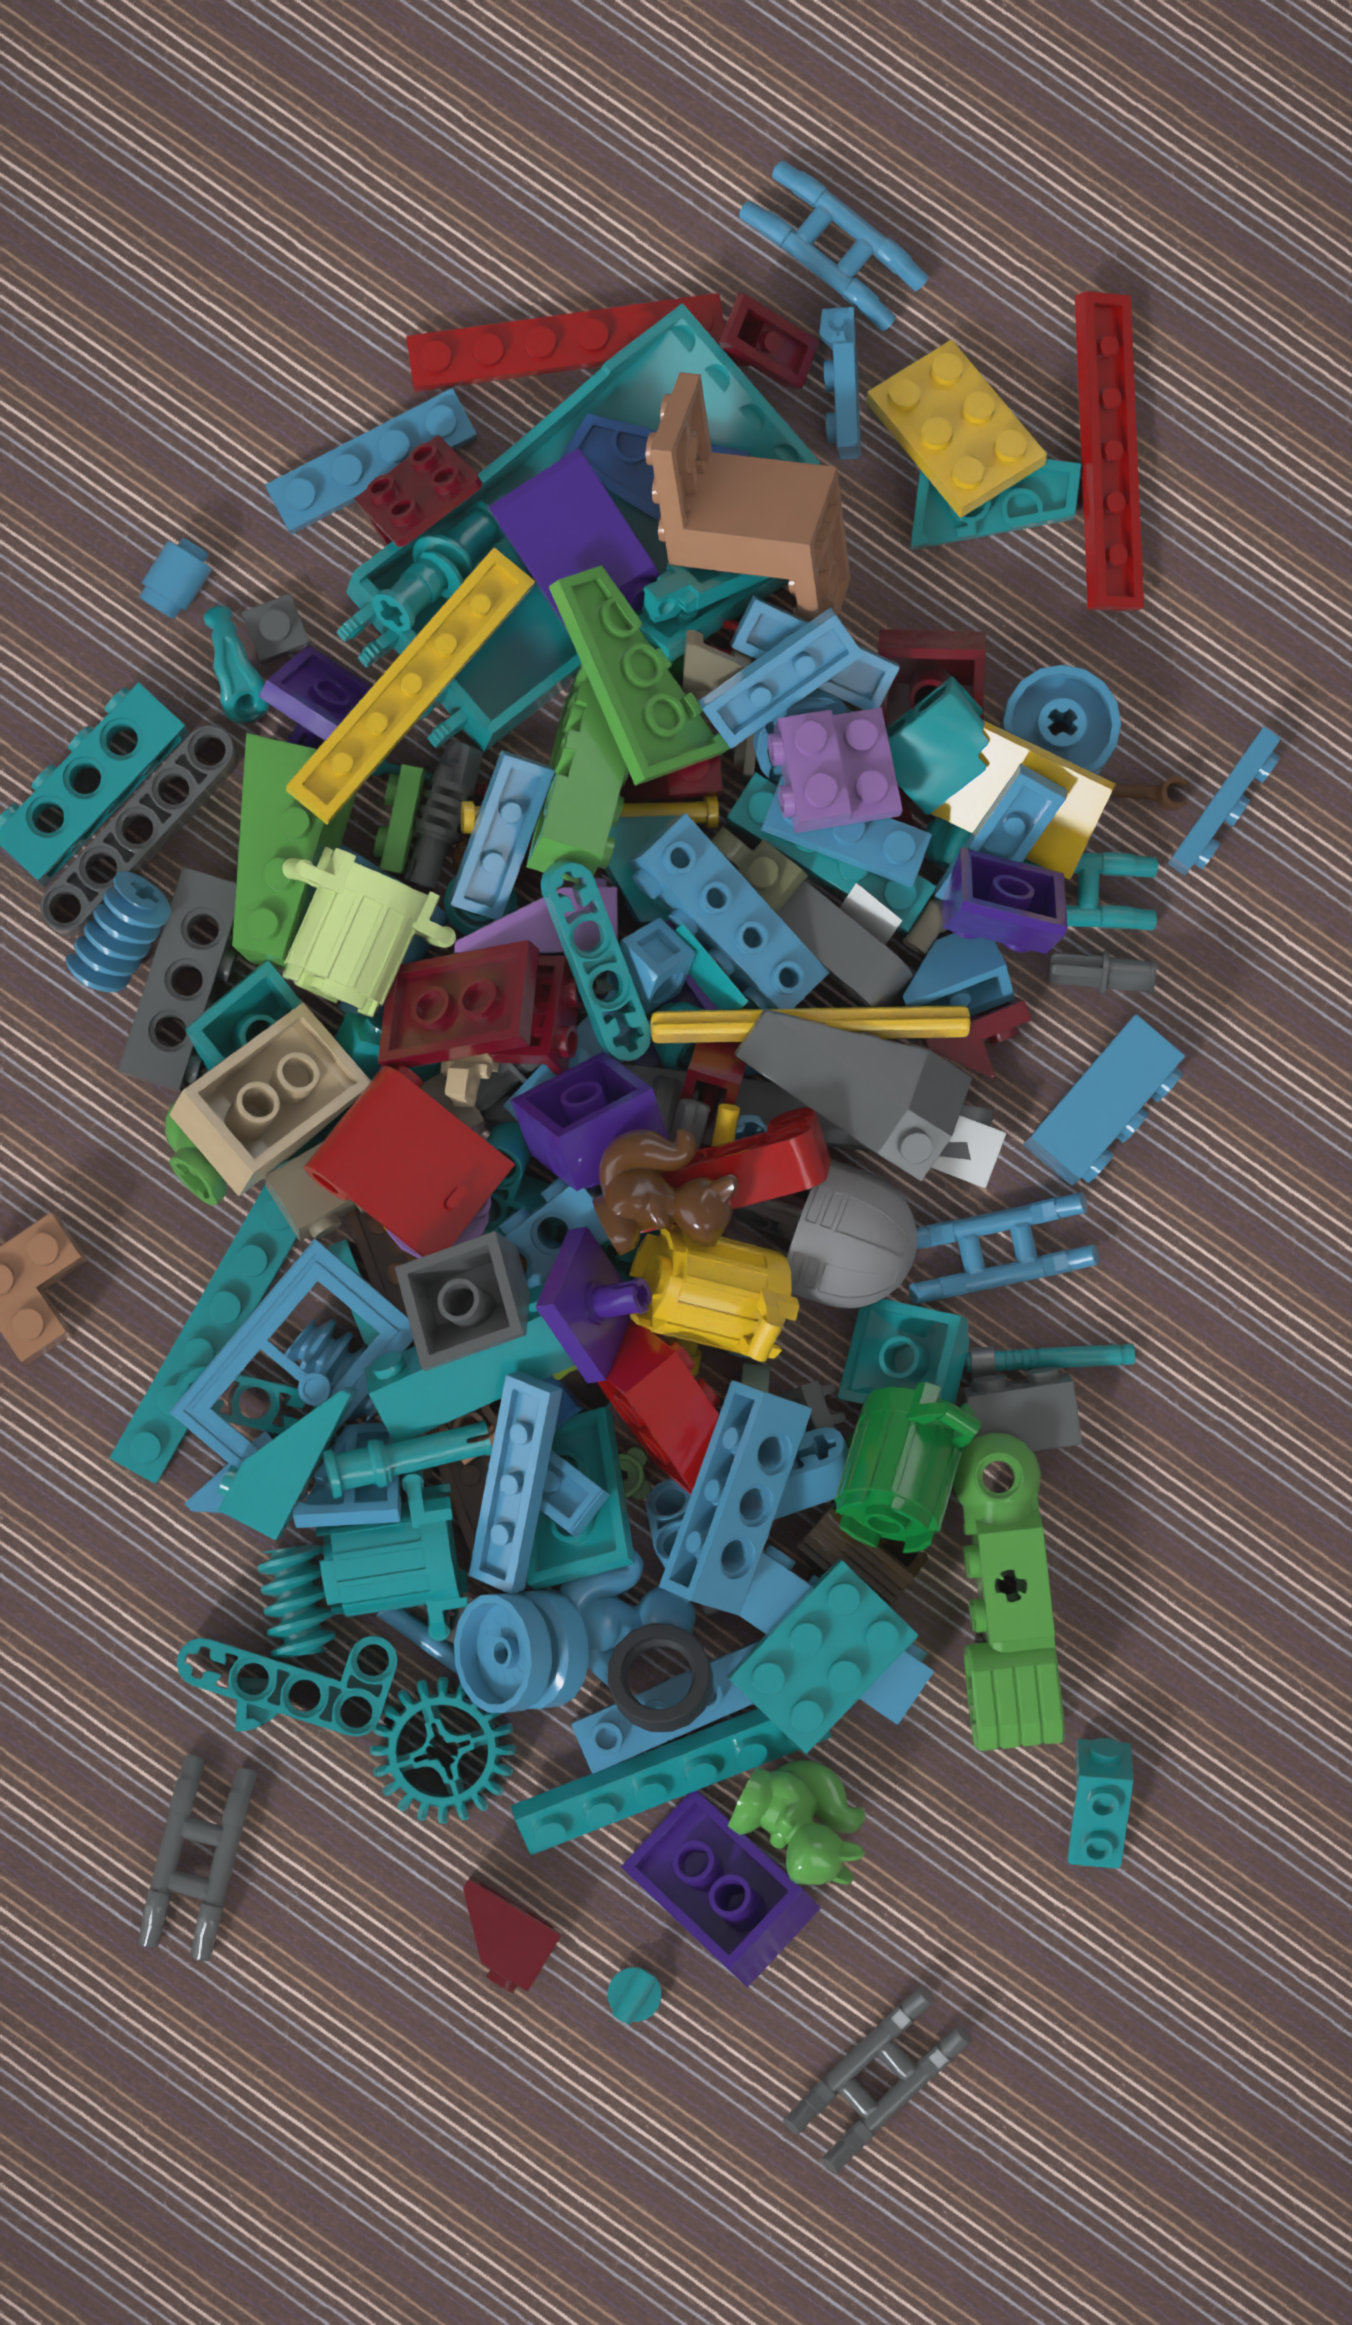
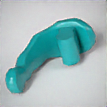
M215 605L206 611L203 618L205 625L213 629L211 635L215 650L213 669L221 687L220 701L225 716L230 721L237 724L252 723L262 718L270 707L269 703L258 697L265 685V681L247 658L245 647L236 634L237 627L231 621L233 617L231 609L223 605Z

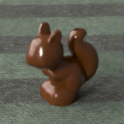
M685 1128L677 1129L672 1141L652 1130H631L613 1139L604 1149L599 1163V1181L603 1194L592 1200V1203L607 1236L620 1256L636 1248L642 1230L654 1227L657 1230H661L676 1222L679 1228L693 1241L704 1247H712L716 1245L730 1223L733 1212L730 1199L738 1188L737 1177L729 1174L717 1180L706 1177L695 1178L676 1189L668 1184L661 1175V1172L681 1169L694 1158L697 1152V1142L690 1130Z

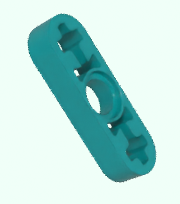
M207 1365L192 1366L181 1374L176 1386L178 1399L184 1395L190 1383H194ZM239 1374L234 1380L236 1384L229 1394V1412L220 1411L225 1403L222 1399H218L211 1407L212 1410L227 1422L281 1434L299 1420L293 1416L280 1413L281 1424L272 1423L280 1408L279 1393L288 1394L283 1402L287 1406L303 1408L305 1402L299 1396L298 1387ZM259 1387L264 1389L268 1395V1408L259 1417H247L240 1410V1397L247 1389ZM312 1405V1409H316L319 1405Z

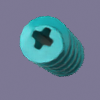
M310 1544L261 1552L270 1554L271 1559L258 1565V1572L272 1575L275 1579L260 1588L261 1594L277 1597L278 1599L277 1602L264 1608V1615L281 1620V1623L267 1630V1636L284 1640L283 1645L270 1651L272 1659L330 1651L323 1649L322 1645L336 1638L334 1630L319 1627L321 1622L333 1615H331V1609L316 1606V1602L326 1596L324 1587L313 1585V1581L321 1577L322 1574L320 1565L311 1564L310 1559L323 1552V1545Z

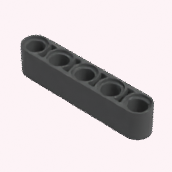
M207 725L199 727L192 732L48 888L42 897L40 909L42 917L54 931L62 936L69 937L84 933L83 929L89 920L95 919L93 912L97 905L105 903L103 896L107 889L115 887L113 879L103 884L95 883L91 880V867L96 861L102 858H111L117 864L116 874L121 871H127L138 875L229 777L237 765L238 755L236 747L226 731L217 726ZM218 741L224 744L226 748L222 761L212 766L200 763L198 761L200 748L207 742ZM182 780L188 783L190 789L185 801L177 805H170L163 801L162 792L169 782ZM138 819L151 821L153 824V834L149 840L142 844H132L127 841V828L133 821ZM67 897L79 899L81 910L75 920L69 923L56 921L54 911L60 900Z

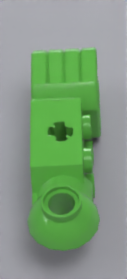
M993 1432L975 1437L969 1444L963 1447L953 1483L956 1497L963 1505L964 1535H971L972 1545L963 1546L966 1577L970 1579L976 1578L978 1599H969L971 1627L973 1632H982L983 1642L966 1643L963 1646L971 1731L974 1746L980 1751L996 1750L999 1747L1002 1749L1020 1747L1021 1744L1023 1746L1041 1745L1043 1742L1045 1744L1062 1743L1065 1740L1064 1714L1054 1638L1055 1630L1044 1530L1037 1496L1040 1490L1041 1470L1036 1455L1025 1442L1010 1434ZM993 1461L1003 1462L1012 1473V1482L1009 1488L1002 1493L990 1491L983 1482V1471ZM1004 1576L1014 1578L1017 1583L1016 1590H1011L1012 1594L1006 1595L1001 1593L998 1588L999 1580H1004Z

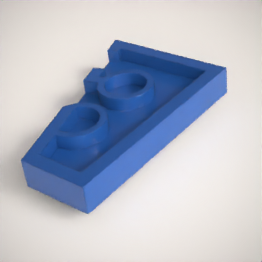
M587 413L559 459L579 448L604 488L659 522L661 516L660 506L652 500L654 469L653 465L646 463L645 456L648 436L651 432L657 431ZM711 444L712 452L748 457L752 455L750 452Z

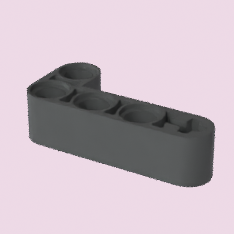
M804 880L777 915L830 972L828 976L845 989L848 996L858 1007H903L905 1005L903 995L914 978L908 966L882 942Z

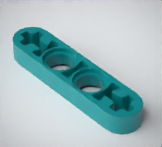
M567 860L557 861L550 865L542 875V895L598 1043L603 1051L617 1059L625 1061L637 1059L650 1046V1026L595 879L589 869L579 863ZM564 873L573 878H579L580 884L573 887L577 904L584 907L590 904V910L576 911L565 918V912H572L575 909L568 896L561 893L557 894L556 888L563 884L562 875ZM593 921L597 924L600 931L599 941L591 950L581 951L574 943V932L582 922ZM609 970L617 976L619 986L612 998L602 1001L597 999L593 993V981L598 974ZM627 1003V1005H628V1008H627V1009H620L622 1006H624V1005ZM617 1010L622 1023L635 1028L636 1032L629 1036L630 1045L627 1048L618 1042H613V1038L620 1034V1028L615 1017L608 1014L603 1017L602 1012Z

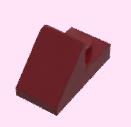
M738 294L719 343L720 347L736 366H752L787 389H802L820 341L748 295Z
M1015 996V999L971 1016V1026L966 1037L916 1038L919 1045L927 1047L937 1054L995 1080L996 1076L983 1040L988 1038L990 1043H997L1012 1038L1020 1033L1018 1026L1031 1021V1017L1025 1000Z

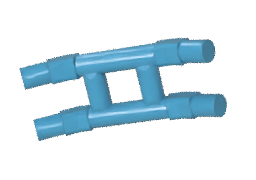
M785 161L779 162L773 170V179L790 189L794 195L804 200L811 207H815L813 212L796 232L783 219L771 211L764 210L752 201H748L742 206L739 218L758 230L761 235L772 241L779 248L782 247L841 294L843 299L850 303L860 314H864L882 332L887 330L895 321L896 316L879 301V297L866 285L853 277L872 254L891 272L897 274L914 291H918L923 287L929 276L912 260V257L891 238L885 237L846 206L818 180L804 171H799ZM832 221L857 240L838 264L834 263L813 246V243Z
M1074 1193L1027 1205L918 1227L917 1249L958 1241L965 1273L911 1283L909 1285V1296L912 1303L920 1304L1098 1265L1099 1253L1094 1244L1038 1257L1031 1225L1086 1213L1088 1205L1084 1193ZM1010 1230L1017 1261L985 1268L979 1237Z

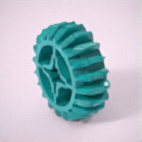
M440 1677L437 1683V1694L430 1693L426 1680L417 1682V1690L421 1698L414 1701L407 1690L402 1689L398 1692L399 1700L406 1707L402 1712L392 1705H385L382 1712L392 1719L394 1723L392 1727L384 1724L376 1725L373 1732L378 1736L387 1737V1745L377 1744L371 1746L370 1754L374 1756L387 1755L388 1763L375 1767L373 1773L375 1777H382L391 1772L394 1781L383 1788L382 1792L385 1796L392 1795L399 1787L406 1793L399 1801L397 1806L399 1810L404 1812L414 1799L421 1803L417 1812L418 1820L425 1821L429 1814L430 1806L438 1807V1822L446 1824L449 1819V1807L456 1806L459 1818L464 1821L470 1817L466 1804L467 1801L472 1799L481 1811H485L489 1807L487 1799L481 1793L485 1788L497 1796L503 1793V1786L492 1778L495 1772L503 1776L512 1775L513 1767L500 1763L499 1756L514 1755L516 1753V1745H500L499 1743L500 1736L508 1735L513 1731L511 1723L495 1727L492 1719L498 1717L501 1713H486L483 1709L476 1706L470 1699L465 1697L467 1693L462 1688L461 1682L458 1685L456 1694L448 1693V1678ZM438 1705L454 1706L468 1712L478 1721L482 1729L462 1734L452 1732L447 1728L443 1717H441ZM422 1710L426 1722V1742L419 1749L399 1756L401 1733L410 1718ZM434 1723L437 1725L439 1734L443 1735L446 1743L455 1741L457 1744L466 1740L470 1741L469 1744L458 1748V1754H451L455 1759L450 1764L453 1777L450 1776L447 1764L444 1765L440 1757L431 1758L430 1756L421 1760L416 1758L426 1754L429 1751V1746L434 1747L436 1745L432 1741V1738L437 1735ZM488 1744L487 1763L481 1777L469 1788L464 1789L459 1766L462 1755L477 1747ZM425 1766L434 1768L440 1773L449 1794H434L423 1790L412 1782L405 1771Z

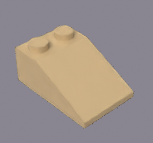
M301 1003L185 1088L169 1115L235 1193L240 1196L262 1180L265 1175L283 1164L349 1107L371 1081L308 1007Z

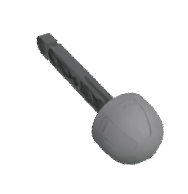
M503 1096L487 1110L480 1111L484 1119L485 1130L491 1132L493 1127L502 1122L511 1121L519 1123L503 1107L510 1097ZM831 1159L827 1179L821 1184L812 1187L806 1202L785 1195L733 1209L731 1216L732 1220L791 1240L792 1243L787 1257L791 1269V1293L831 1307L858 1308L883 1299L903 1282L912 1267L916 1255V1223L911 1208L902 1194L883 1178Z

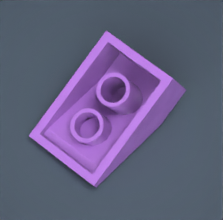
M594 878L618 941L617 887H607L606 879ZM563 887L557 890V894H564L571 899L575 909L572 912H565V918L576 911L590 910V904L585 907L577 904L573 894V887ZM544 898L455 941V954L530 940L539 949V955L565 956ZM589 920L578 925L574 932V943L579 950L587 951L596 946L600 937L597 924Z

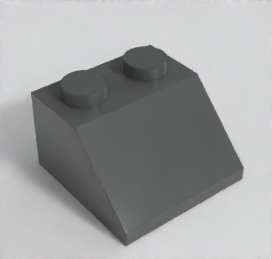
M490 1232L395 1267L422 1370H431L527 1334L530 1293L517 1245L498 1232Z

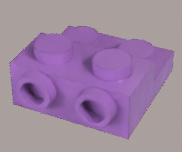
M882 707L832 715L831 710L778 718L774 733L768 734V749L772 765H781L785 785L778 786L779 805L783 818L791 817L794 833L901 815L902 805Z

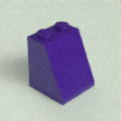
M579 448L488 506L515 555L529 576L535 581V585L567 632L568 630L549 586L559 579L601 565L634 611L642 610V607H644V587L658 581L657 578L660 574Z

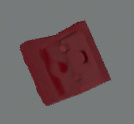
M437 435L429 442L417 446L408 458L387 474L372 480L367 489L356 496L354 500L386 546L393 542L396 546L403 547L479 491L483 482L478 474Z

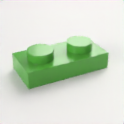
M402 764L400 775L390 774L385 795V805L393 806L389 827L380 825L374 848V857L382 858L380 866L382 870L405 874L415 828L414 824L417 819L427 772L423 768Z

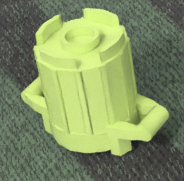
M325 847L317 867L309 860L287 859L282 867L284 875L289 879L303 881L317 888L284 962L287 964V967L282 977L294 980L295 985L334 1003H337V1000L346 1002L357 1007L358 1013L374 1017L378 1006H382L386 1000L414 934L422 937L428 945L443 948L450 947L455 942L456 935L452 928L430 921L440 899L439 895L431 891L429 895H426L379 872L354 863L355 855L338 848L334 851Z

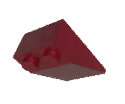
M879 630L878 654L898 663L900 667L880 708L882 707L886 728L907 711L913 709L916 704L951 676L956 679L983 709L982 715L979 716L983 720L986 632ZM902 789L906 801L914 802Z

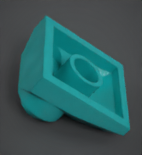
M881 1299L870 1305L860 1307L837 1398L863 1405L865 1397L876 1389L886 1387L916 1389L917 1383L928 1382L941 1387L938 1395L939 1398L955 1404L969 1349L968 1319L955 1314L887 1299Z

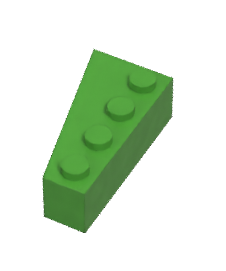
M581 664L562 704L549 766H552L555 772L535 825L526 866L543 873L550 865L562 860L583 865L589 869L593 876L598 867L606 869L611 860L616 841L615 838L609 837L610 828H615L624 804V797L619 796L621 787L626 783L629 771L585 669ZM566 873L562 875L563 879L580 884L579 878H573Z
M246 733L232 946L253 964L261 965L264 961L269 960L275 969L285 971L287 964L284 962L317 888L303 881L287 878L282 870L283 864L289 858L309 860L317 867L325 847L334 851L336 848L339 849L356 793L327 825L286 791V785L318 749Z

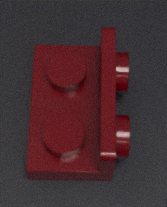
M539 955L530 1046L488 1053V1056L495 1063L546 1064L555 1075L568 1070L570 1058L576 1055L578 1048V1034L575 1027L579 1008H582L584 1003L566 956Z

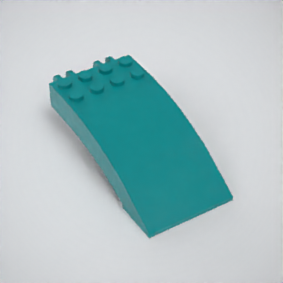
M682 303L606 361L599 371L563 403L478 474L483 482L479 491L409 544L398 547L391 542L353 571L346 594L360 610L341 625L337 634L344 642H347L357 637L370 624L377 628L382 635L376 641L370 642L358 657L365 667L375 663L393 648L400 655L448 600V598L440 596L434 603L428 604L415 616L414 626L401 633L386 627L373 610V597L382 589H390L400 580L401 574L414 563L412 556L413 547L418 539L428 533L443 535L448 529L454 528L465 518V509L473 502L482 501L491 505L559 461V458L587 413L657 431L661 422L660 410L663 397L666 393H672L679 372L701 374L711 444L750 452L752 454L750 457L816 465H820L821 462ZM606 489L654 563L659 574L665 573L669 561L666 542L659 540V522ZM506 537L500 542L489 545L472 565L474 571L493 548H496L529 576ZM535 584L526 597L419 719L422 720L427 717L440 704L450 713L451 717L439 723L428 737V740L435 748L441 746L463 729L484 753L574 681L582 664L570 635ZM642 610L634 611L637 616L643 613Z

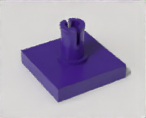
M307 645L266 681L258 697L297 722L286 742L296 745L304 743L303 746L319 749L323 741H326L372 686L310 645Z
M585 1226L568 1230L535 1308L586 1382L592 1383L607 1379L631 1321L630 1314L646 1313L649 1309L647 1305H651L652 1294L648 1283L643 1278L623 1281L588 1227Z

